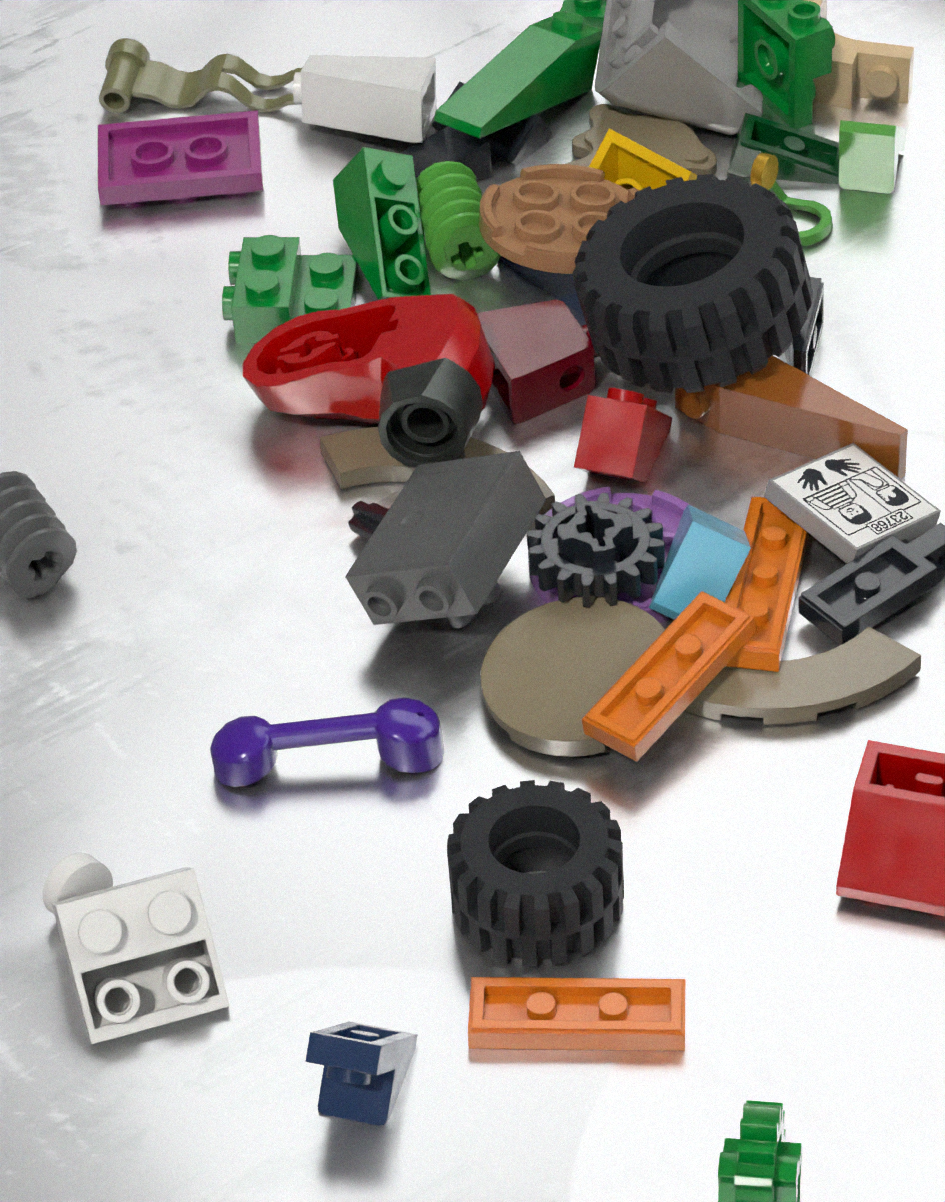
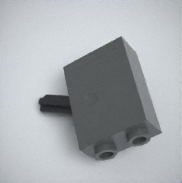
M507 452L418 465L389 509L377 503L367 504L363 501H359L351 507L354 516L348 521L350 529L369 541L349 569L345 578L373 625L447 618L452 628L460 629L470 624L473 615L479 612L483 604H492L501 597L503 590L497 580L546 501L521 452Z

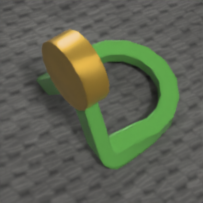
M766 153L757 155L751 169V185L757 183L771 191L777 198L785 202L790 209L810 212L821 219L815 227L806 231H799L802 246L812 245L827 237L833 228L831 211L824 204L816 201L788 197L776 182L778 174L777 157Z

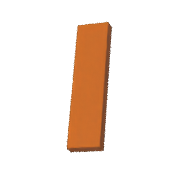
M754 496L751 497L743 529L751 549L726 597L725 603L755 618L756 633L726 666L779 672L809 533L765 497Z

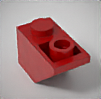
M608 388L607 398L588 395L574 468L589 473L646 483L670 431L672 417L656 410L657 401L645 398L642 393Z

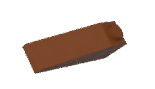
M773 355L768 358V364L764 369L753 375L749 371L737 376L736 383L720 387L719 383L704 386V391L687 393L684 388H675V408L718 433L812 459H818L854 443L899 479L906 476L908 429Z

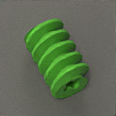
M452 161L434 163L423 170L416 178L423 237L426 248L429 251L430 260L438 272L448 278L457 280L476 279L488 273L496 266L501 255L485 242L479 229L482 191L476 182V176L467 166Z

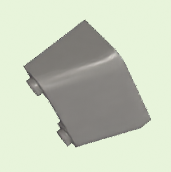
M738 0L606 1L594 87L595 91L610 103L727 135L738 133L745 113L761 117L763 113L762 92L751 84L741 89L737 87Z

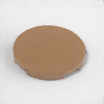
M570 164L531 166L521 169L520 177L505 182L500 186L492 184L485 190L480 201L479 229L485 242L495 252L514 263L545 272L573 274L576 266L575 258L582 241H587L586 236L590 228L598 219L602 221L607 219L608 210L618 202L623 201L627 203L634 199L635 192L639 190L636 188L627 190L622 186L604 179V171L591 167Z

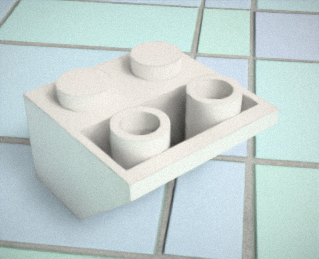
M184 867L52 903L69 973L91 1044L230 1006L194 868Z

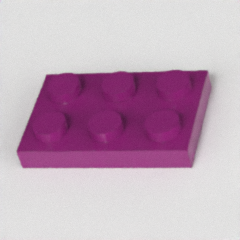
M258 110L98 125V194L100 206L113 204L128 206L139 202L167 199L183 201L193 197L222 194L238 196L247 192L264 191Z

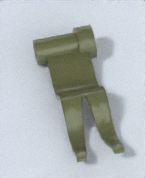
M123 38L116 40L109 49L105 61L107 74L99 95V102L104 109L112 113L125 112L129 108L132 97L149 98L170 108L185 109L193 107L207 93L221 91L232 95L252 111L258 110L259 113H269L288 105H297L294 103L293 94L290 93L275 99H264L254 95L230 74L239 76L257 89L269 91L279 89L294 81L295 72H301L302 68H296L283 75L269 76L259 73L240 57L227 53L217 55L201 70L185 72L162 62L150 60L149 51L142 43L134 39Z

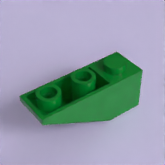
M363 147L333 179L338 228L378 300L392 297L431 295L413 156Z

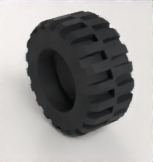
M714 174L698 175L696 180L684 181L682 177L666 180L667 185L653 190L648 186L635 192L634 199L629 202H618L608 210L607 219L604 221L598 219L586 236L587 241H582L574 261L576 265L573 271L574 287L594 350L600 355L602 363L611 372L619 376L621 375L622 379L641 388L648 383L650 388L657 392L672 393L674 388H684L687 393L704 391V386L719 383L720 387L736 383L737 376L748 371L753 375L764 369L768 364V358L772 355L780 357L790 347L793 341L792 335L798 336L808 318L807 312L812 305L813 291L797 224L793 220L792 212L785 202L757 183L750 187V183L743 178L728 176L726 180H719Z

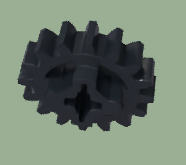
M602 492L597 501H587L582 494L575 495V505L571 507L556 501L552 503V517L538 514L535 517V530L527 532L530 576H539V588L542 591L558 587V601L563 603L577 595L582 596L583 607L590 608L597 597H604L610 606H616L617 594L622 592L636 599L641 596L640 582L655 585L658 581L657 569L664 568L665 542L663 541L662 524L652 523V510L649 508L633 512V499L629 497L621 500L618 504L610 503L608 493Z

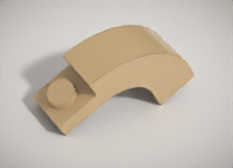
M807 0L817 3L821 8V17L827 19V0ZM835 33V46L832 49V72L813 79L816 87V97L814 100L848 109L852 108L855 97L908 104L913 88L914 47L855 40Z

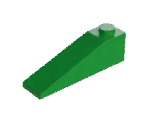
M567 11L554 12L553 16L529 25L435 111L434 121L482 138L592 90L603 30L585 24L584 18L581 15Z

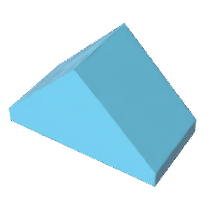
M687 505L683 511L649 608L675 620L701 591L724 602L751 549L745 531Z

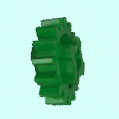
M746 1100V1103L743 1105V1118L740 1119V1139L724 1138L723 1152H720L717 1176L718 1202H801L803 1148L802 1143L785 1142L784 1103Z

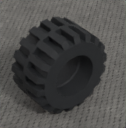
M535 780L520 781V787L509 789L506 785L492 789V797L487 799L478 796L468 804L469 813L458 814L453 822V834H448L447 839L452 913L455 914L456 925L461 934H470V944L482 952L491 948L493 949V958L508 963L512 958L522 959V966L537 967L538 960L551 959L552 965L568 962L567 955L573 952L581 957L594 950V939L605 941L612 934L613 921H620L623 912V842H621V829L618 821L611 820L610 809L602 801L591 803V793L580 788H576L573 791L565 790V785L561 782L549 781L547 786L535 785ZM532 871H546L544 873H527Z

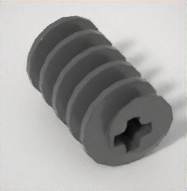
M17 471L0 473V572L18 595L30 599L43 595L52 589L62 575L70 568L77 553L76 541L67 532L64 524L58 519L54 510L48 505L45 497L39 492L35 483L27 474Z

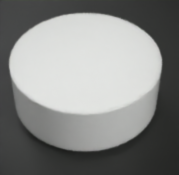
M82 852L71 854L59 861L48 874L43 887L44 905L54 914L53 902L113 887L112 874L104 864L90 854Z

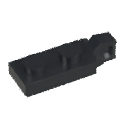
M940 522L911 542L907 539L899 540L894 535L885 539L802 592L801 596L798 597L799 614L839 645L853 639L867 627L872 628L937 586L945 577V525Z

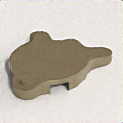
M599 104L590 109L589 125L591 129L572 139V152L578 160L566 163L589 167L610 128L695 173L697 176L704 174L715 175L717 171L716 155L705 147L694 131L684 123L655 115L625 113L610 104Z

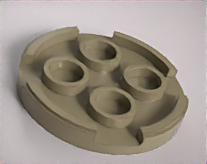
M574 597L564 603L557 600L534 608L507 625L493 640L485 654L480 676L486 709H488L494 720L510 734L511 741L529 750L564 757L586 756L606 752L604 744L584 734L582 718L665 629L653 616L639 607L617 600L616 606H610L604 597L595 598L590 608L583 607L582 597Z

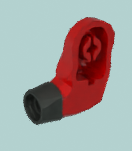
M454 294L403 296L376 300L340 310L312 312L297 316L275 327L258 341L248 353L243 362V377L257 398L270 411L319 419H349L378 424L381 444L389 455L405 466L416 468L422 464L465 458L464 449L479 421L481 411L486 406L492 385L495 362L475 307Z

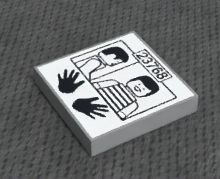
M854 443L769 479L764 497L847 564L892 535L899 540L907 539L909 541L937 525L941 510Z

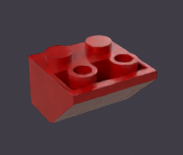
M873 740L867 741L851 797L836 883L837 896L945 916V753Z

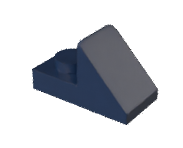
M351 1021L310 1032L305 1062L324 1065L317 1105L318 1111L327 1116L377 1126L385 1125L390 1119L416 1049L418 1034Z

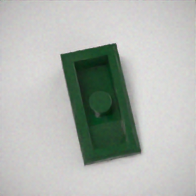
M745 113L733 145L727 173L750 178L755 158L760 153L775 155L778 159L776 180L839 184V142Z

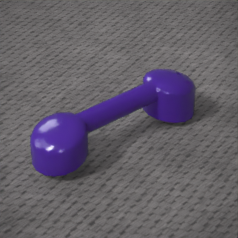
M403 697L390 699L373 713L270 724L265 719L255 715L240 716L227 722L215 734L211 743L210 753L217 780L223 785L238 787L247 786L267 775L276 764L277 750L376 739L380 758L388 766L401 772L421 773L436 768L440 764L444 756V744L441 723L437 713L420 700Z

